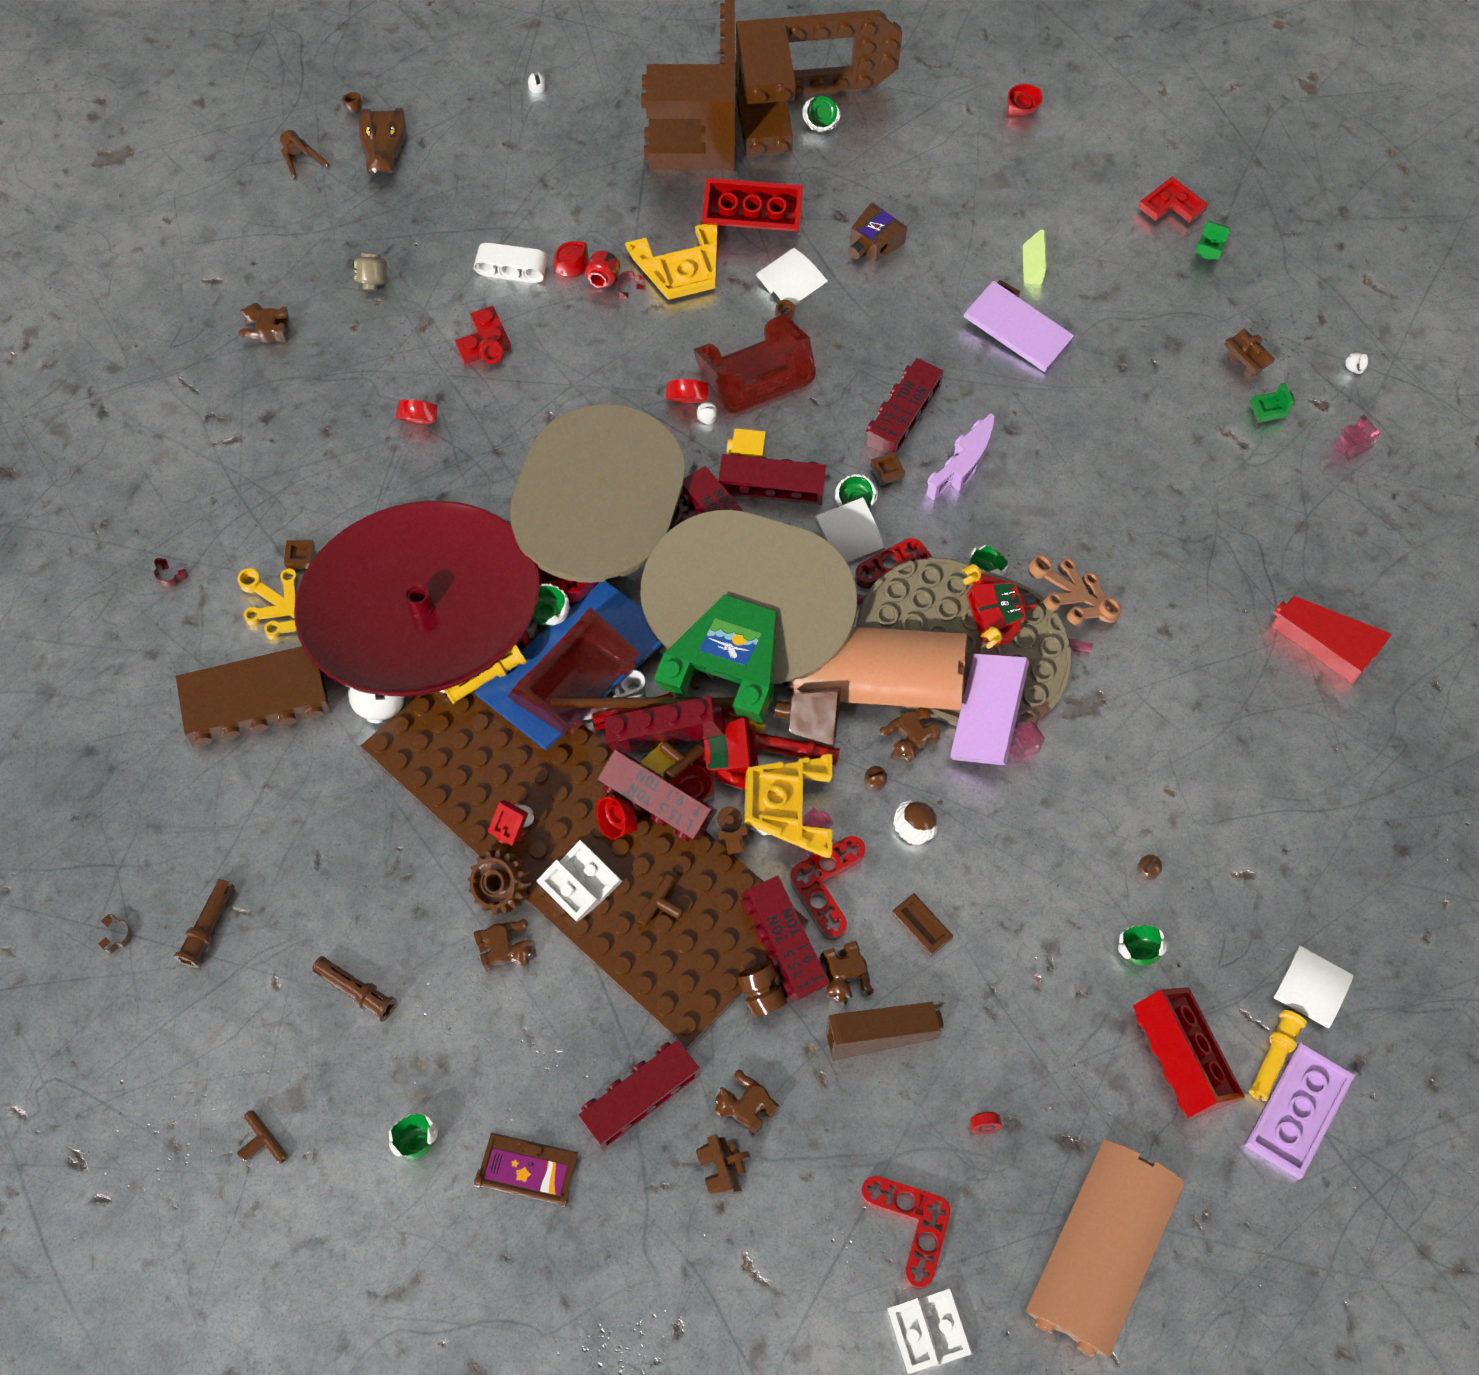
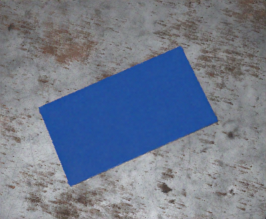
M600 582L584 598L569 609L568 616L563 622L557 625H550L520 651L527 662L526 664H519L509 670L505 677L500 678L497 676L479 687L475 691V695L536 742L541 748L547 750L593 709L549 708V697H606L663 644L652 632L642 607L608 582Z

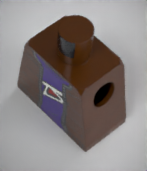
M872 202L851 228V246L848 248V252L854 259H859L865 254L873 261H878L905 243L907 226Z

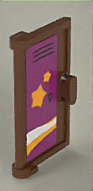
M491 1132L480 1170L478 1169L474 1179V1187L481 1188L482 1186L566 1207L569 1197V1186L578 1152Z

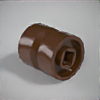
M768 961L754 965L736 976L742 993L748 994L746 1003L752 1017L771 1013L788 1002L782 986L775 983L778 976L772 962Z

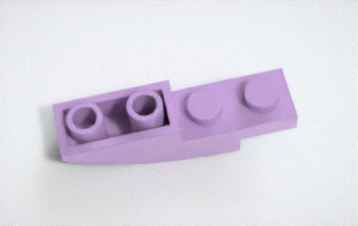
M992 413L984 419L977 420L969 433L959 436L954 444V455L949 458L941 471H935L929 477L926 495L933 501L950 486L960 492L975 475L983 462L989 446L995 417Z

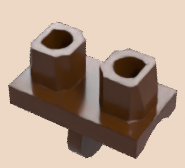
M1244 328L1235 336L1226 339L1224 345L1229 349L1228 355L1233 360H1240L1245 365V372L1250 377H1253L1264 368L1273 364L1275 358L1261 345L1263 339L1259 334L1252 336Z
M732 806L722 808L717 816L718 825L721 827V829H717L719 840L725 839L728 855L745 851L742 835H747L748 833L746 824H741L742 815L740 811Z
M717 1134L707 1137L709 1143L698 1148L696 1153L701 1166L706 1167L715 1163L718 1173L705 1178L709 1194L729 1193L735 1195L742 1192L738 1176L746 1174L744 1163L751 1159L750 1152H740L737 1143L728 1146L726 1137H718Z

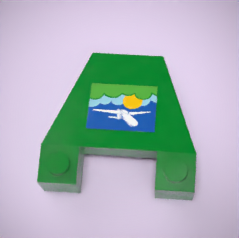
M723 595L663 654L654 681L660 689L683 697L687 694L696 669L739 683L741 685L732 705L736 714L764 723L773 699L776 611Z

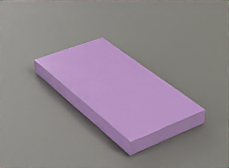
M994 280L964 314L967 320L1043 372L1048 370L1075 336Z
M987 654L973 655L950 753L952 760L1006 766L1029 666V660L1026 657Z
M1302 1042L1298 1043L1244 1146L1297 1179H1302L1355 1074Z

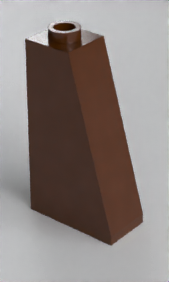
M933 1002L832 1014L828 1016L825 1033L832 1061L938 1039L940 1029L944 1027L940 1010L935 1011Z

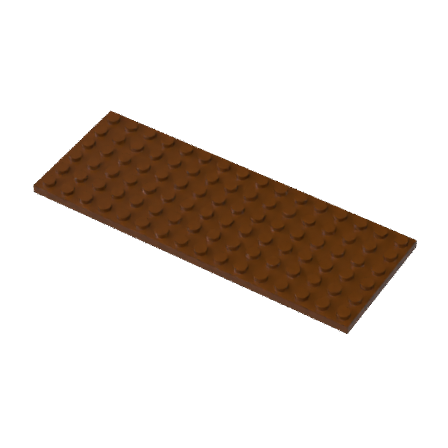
M476 690L454 704L446 693L438 691L415 696L396 715L360 745L365 754L477 857L486 856L487 851L506 849L507 853L515 852L518 860H524L525 863L523 865L530 872L528 879L531 886H528L526 892L528 897L523 899L675 1040L678 1039L687 1051L742 994L736 976L749 967L768 962L766 954H768L764 943H760L755 936L753 930L755 924L751 915L747 916L741 906V899H743L741 893L764 881L733 854L728 855L727 849L707 831L704 832L700 840L691 838L688 842L674 833L676 828L668 823L664 827L650 818L652 813L643 808L641 812L634 809L638 826L636 832L629 833L618 839L607 838L602 833L597 823L596 803L604 797L614 795L603 789L605 784L597 779L614 751L580 721L549 749L544 750L492 707L475 695ZM619 794V796H618L619 798H622V799L628 801V798H626V797H624L623 795ZM504 799L514 805H526L533 810L534 821L531 825L522 829L526 832L524 838L512 846L499 842L495 836L488 833L498 803ZM581 840L622 882L598 906L577 922L553 899L537 880L556 860L561 861ZM665 874H671L675 877V882L665 896V899L682 907L684 910L682 916L677 919L658 908L647 927L640 926L637 923L638 917ZM795 909L803 928H805L809 920Z

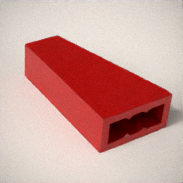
M1293 596L1287 604L1284 601L1279 604L1273 613L1276 618L1271 625L1352 684L1391 637V634L1384 630L1297 596Z

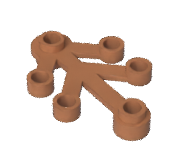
M1038 554L1030 561L1028 572L1031 577L1035 579L1045 578L1068 592L1061 594L1056 592L1049 593L1044 599V604L1049 610L1056 611L1061 605L1084 602L1091 607L1082 609L1081 607L1074 606L1067 613V619L1070 623L1079 625L1084 619L1099 618L1104 622L1114 623L1119 619L1121 612L1120 604L1114 598L1105 596L1099 584V578L1093 572H1087L1081 578L1076 569V563L1070 558H1064L1058 565V570L1062 575L1069 577L1070 581L1052 571L1053 565L1048 557ZM1087 590H1091L1094 596L1089 594Z

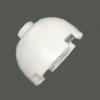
M350 687L348 690L349 703L355 713L371 723H382L384 720L396 715L402 708L405 697L375 695Z

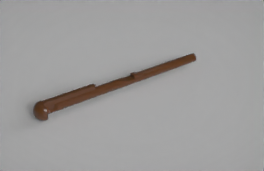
M549 697V708H653L703 697ZM713 697L721 708H733L732 705L735 697Z

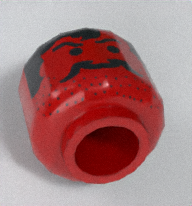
M597 251L592 254L585 268V276L593 286L608 288L613 285L618 276L620 262L614 254L608 251Z

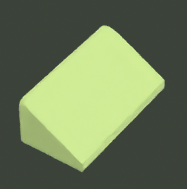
M1039 230L1023 244L1025 284H1042L1047 269L1044 230Z

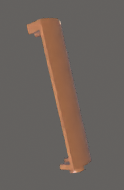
M853 627L848 641L834 659L832 658L819 671L808 677L789 681V688H794L795 692L798 689L841 688L840 702L961 710L967 634Z
M1103 1140L1025 1310L1036 1320L1035 1326L1050 1334L1054 1330L1067 1334L1078 1343L1076 1348L1091 1357H1095L1096 1353L1110 1357L1185 1184L1180 1177L1158 1162L1150 1163L1140 1158L1139 1152L1108 1140Z

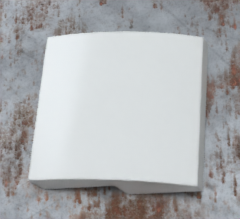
M796 248L791 249L756 274L770 294L775 292L780 300H790L795 306L828 282L817 267Z
M864 498L815 516V522L822 536L838 550L847 564L885 550L875 520Z
M579 840L561 861L556 860L541 875L537 882L578 922L613 892L622 880L583 841Z
M1299 945L1273 998L1329 1029L1347 994L1354 975Z
M952 1289L887 1308L908 1374L973 1355Z

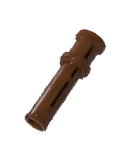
M217 879L216 885L194 927L187 929L185 933L187 937L180 951L175 952L173 956L177 961L189 967H199V959L205 947L212 942L210 934L235 888L233 884L227 886L229 884L228 881Z
M320 956L313 964L312 972L314 974H317L355 999L356 1006L361 1009H368L376 1015L377 1020L385 1021L394 1011L397 999L393 996L387 997L378 991L377 986L373 983H363L324 956Z

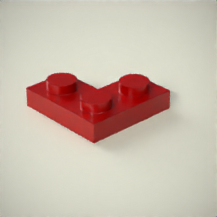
M1172 176L1143 198L1138 208L1155 221L1173 209L1191 223L1206 211L1208 203Z
M494 306L470 313L476 333L455 340L457 350L464 365L480 360L477 347L485 338L498 340L503 346L504 351L512 349L510 340Z

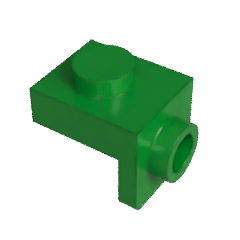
M1207 221L1195 253L1200 254L1202 258L1207 260H1219L1229 235L1230 227Z
M1281 383L1276 392L1252 396L1249 403L1258 423L1286 418L1294 405V395L1288 390L1286 383Z

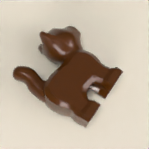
M253 303L240 310L245 317L244 324H256L255 330L249 328L239 330L238 335L240 337H248L264 343L287 341L288 334L284 332V327L289 328L290 322L287 307L263 309L260 304Z
M921 707L916 711L903 713L899 718L890 722L888 726L880 728V734L883 736L891 735L897 730L904 738L893 745L894 750L891 756H897L899 759H905L910 762L916 758L918 749L925 747L928 743L932 742L935 744L939 742L941 731L936 723L927 727L924 726V724H927V719L931 717L926 708Z
M522 919L518 922H506L503 924L497 923L486 930L473 932L480 953L485 951L486 947H490L489 952L480 954L485 971L491 970L493 966L505 965L510 962L516 963L520 967L529 965V961L534 955L533 950L535 949L531 946L532 941H520L514 945L511 943V932L523 931L528 926L527 920Z
M857 941L846 943L843 945L844 949L838 951L839 956L843 958L837 956L834 948L823 951L819 957L820 962L826 967V975L830 983L825 989L826 996L838 1003L843 1002L844 1005L847 1004L848 998L853 997L850 985L846 981L859 979L861 989L867 996L872 995L874 992L870 985L867 963L859 952L860 949Z
M739 1069L734 1073L735 1079L738 1083L745 1086L747 1090L741 1099L738 1100L732 1092L720 1087V1092L715 1098V1113L720 1117L733 1116L737 1122L746 1126L749 1129L750 1135L754 1137L763 1127L764 1123L757 1114L765 1112L771 1118L779 1110L780 1106L770 1097L762 1085L751 1077L744 1075L743 1071Z

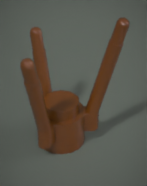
M287 130L280 136V143L283 146L281 152L285 156L293 178H296L297 175L290 154L310 153L326 167L330 166L294 130Z

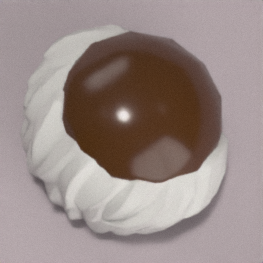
M915 800L902 802L894 815L893 825L895 826V831L899 832V836L903 840H907L909 844L920 845L932 839L937 833V815L927 803Z

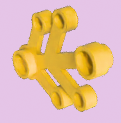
M247 568L238 574L237 581L243 591L256 592L275 605L264 608H247L244 611V618L249 625H258L262 619L288 615L295 619V585L298 582V577L293 569H284L280 574L284 587V597L261 583V578L255 569ZM287 576H293L292 579L285 580ZM257 614L255 618H249L250 615ZM295 620L281 623L269 621L264 626L267 637L273 640L281 637L282 633L297 631ZM272 628H278L277 631L273 633L269 632Z

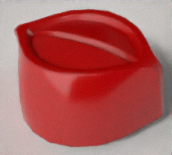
M1018 84L1012 87L1008 92L1007 114L1009 116L1022 117L1034 113L1042 103L1041 89L1030 84Z
M570 241L558 247L553 257L555 273L566 277L583 274L589 262L587 243Z
M676 379L669 381L666 385L667 400L678 403H699L707 400V382L694 379Z
M400 400L397 404L396 419L415 424H431L436 421L438 405L419 400Z
M690 764L671 780V782L704 802L714 799L715 792L711 774L699 765Z
M608 796L596 803L597 823L607 838L618 839L638 830L634 809L626 800L616 796Z

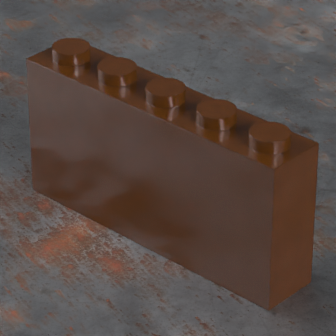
M303 646L175 676L184 733L192 746H205L212 741L220 739H235L241 734L249 732L259 733L266 731L270 727L279 725L289 726L296 721L318 719L325 714L331 713L323 672L311 661Z

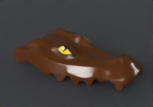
M395 108L392 111L363 109L359 118V136L366 157L368 174H373L377 171L394 173V162L398 159L401 146H404L406 138L403 108Z

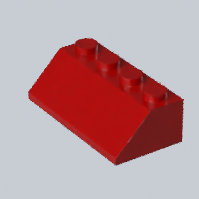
M706 178L701 223L799 232L803 185Z
M1189 987L1160 989L1133 1005L1136 1012V1020L1145 1030L1150 1041V1048L1154 1055L1158 1057L1164 1069V1077L1172 1085L1178 1097L1177 1103L1187 1118L1205 1115L1245 1098Z

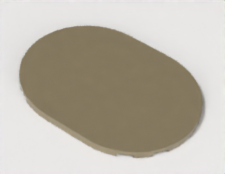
M611 404L591 405L572 410L557 417L543 428L533 441L512 496L510 506L511 526L516 542L522 552L547 573L576 582H604L605 579L620 575L624 577L640 569V566L648 560L656 544L670 531L683 489L685 464L678 441L671 431L656 418L627 406Z
M709 511L679 523L656 544L645 564L641 579L640 594L644 615L652 632L667 649L723 595L776 611L774 684H783L782 682L799 678L803 679L819 671L821 667L832 658L834 659L843 649L851 635L856 620L857 593L854 578L845 559L834 546L811 531L743 511Z
M929 557L928 559L902 563L879 578L863 600L857 617L856 627L967 634L963 698L974 654L1026 657L1029 660V666L1014 732L1037 723L1061 699L1070 679L1072 649L1066 634L1067 630L1057 613L1045 606L1044 598L1034 590L1011 579L980 569L982 573L1003 579L1006 582H1014L1019 595L1033 593L1037 603L1036 609L1025 611L1026 620L1021 626V631L1010 643L994 645L988 649L986 645L990 641L981 643L966 597L971 585H975L973 583L969 585L963 583V579L967 578L968 575L962 572V569L969 566V564L953 559ZM903 706L913 711H916L917 709L921 708ZM926 708L932 718L957 726L961 710Z

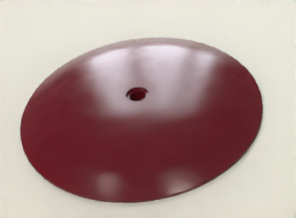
M420 501L396 505L368 515L348 526L332 538L309 564L302 577L295 599L294 617L298 638L311 661L330 678L347 687L383 696H415L442 691L483 673L500 661L521 639L534 616L540 591L538 566L528 556H525L518 546L511 524L485 509L451 501Z

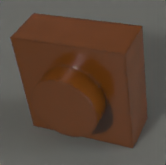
M895 452L871 459L870 466L880 486L904 478L905 471Z
M286 540L284 557L286 569H307L314 559V541Z

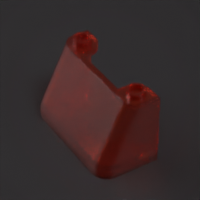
M785 314L767 322L764 328L765 341L721 357L719 349L713 344H705L694 349L695 358L722 407L729 413L735 414L805 387L814 380L816 369L810 337Z
M590 607L542 660L515 685L507 697L562 735H565L567 731L572 735L584 723L579 718L589 708H550L549 697H600L621 673L626 677L636 667L637 664L633 660L640 653Z

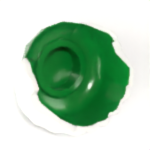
M828 97L810 98L803 106L802 115L805 123L808 124L811 130L824 132L836 127L840 121V109Z
M860 474L847 475L846 478L841 479L838 483L834 499L838 506H842L864 498L868 508H870L877 500L878 491L875 484L867 476H861Z
M984 545L980 548L975 547L968 556L969 565L975 564L980 569L1006 577L1010 562L1006 559V556H1002L1001 552H997L995 548L989 545Z
M542 584L540 585L539 598L533 620L541 625L560 624L567 618L570 609L567 594L560 590L558 586Z
M1139 924L1138 926L1133 925L1131 928L1126 927L1119 937V953L1130 962L1139 966L1154 964L1165 954L1168 948L1163 932L1152 924L1149 926L1147 924Z
M421 1111L408 1114L407 1117H402L389 1130V1147L392 1153L406 1159H419L429 1153L438 1136V1126L429 1115Z

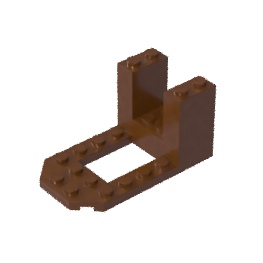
M725 0V3H720V19H725V21H720V37H725L720 38V54H725V56H720V64H647L646 74H642V90H646V93H641V108H646L647 119H649V127H644L645 142H649V145H644V160H649V170H734L735 0Z
M880 10L736 21L735 93L745 156L792 152L793 133L787 101L795 100V94L874 88L899 68L903 34L901 26L896 22L892 23L888 20L886 14ZM853 37L851 66L793 70L789 42Z

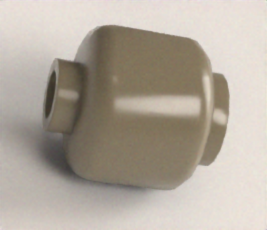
M361 253V257H357L354 261V280L362 284V289L377 290V285L385 284L387 262L381 258V254Z

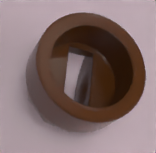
M351 92L343 96L342 101L348 112L357 113L361 110L362 99L359 93Z
M781 300L776 304L775 315L781 322H788L794 317L795 305L793 302ZM788 309L790 310V312H788L787 314L782 315V314H784Z
M880 766L870 767L865 773V785L871 790L884 788L887 782V773L884 768ZM881 774L869 778V775Z
M1151 854L1142 857L1137 866L1139 874L1149 880L1157 878L1162 871V861L1157 856ZM1151 861L1154 862L1155 865L1148 871L1145 867Z

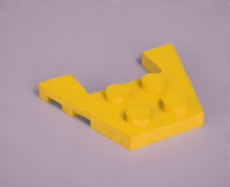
M702 224L695 226V233L700 243L698 247L653 257L647 239L642 238L625 242V249L668 300L715 289L717 225Z
M825 754L821 758L811 760L809 757L801 758L798 762L787 764L777 762L748 767L745 781L744 824L825 858H830L832 854V829L803 826L802 811L803 779L830 782L832 778V754Z

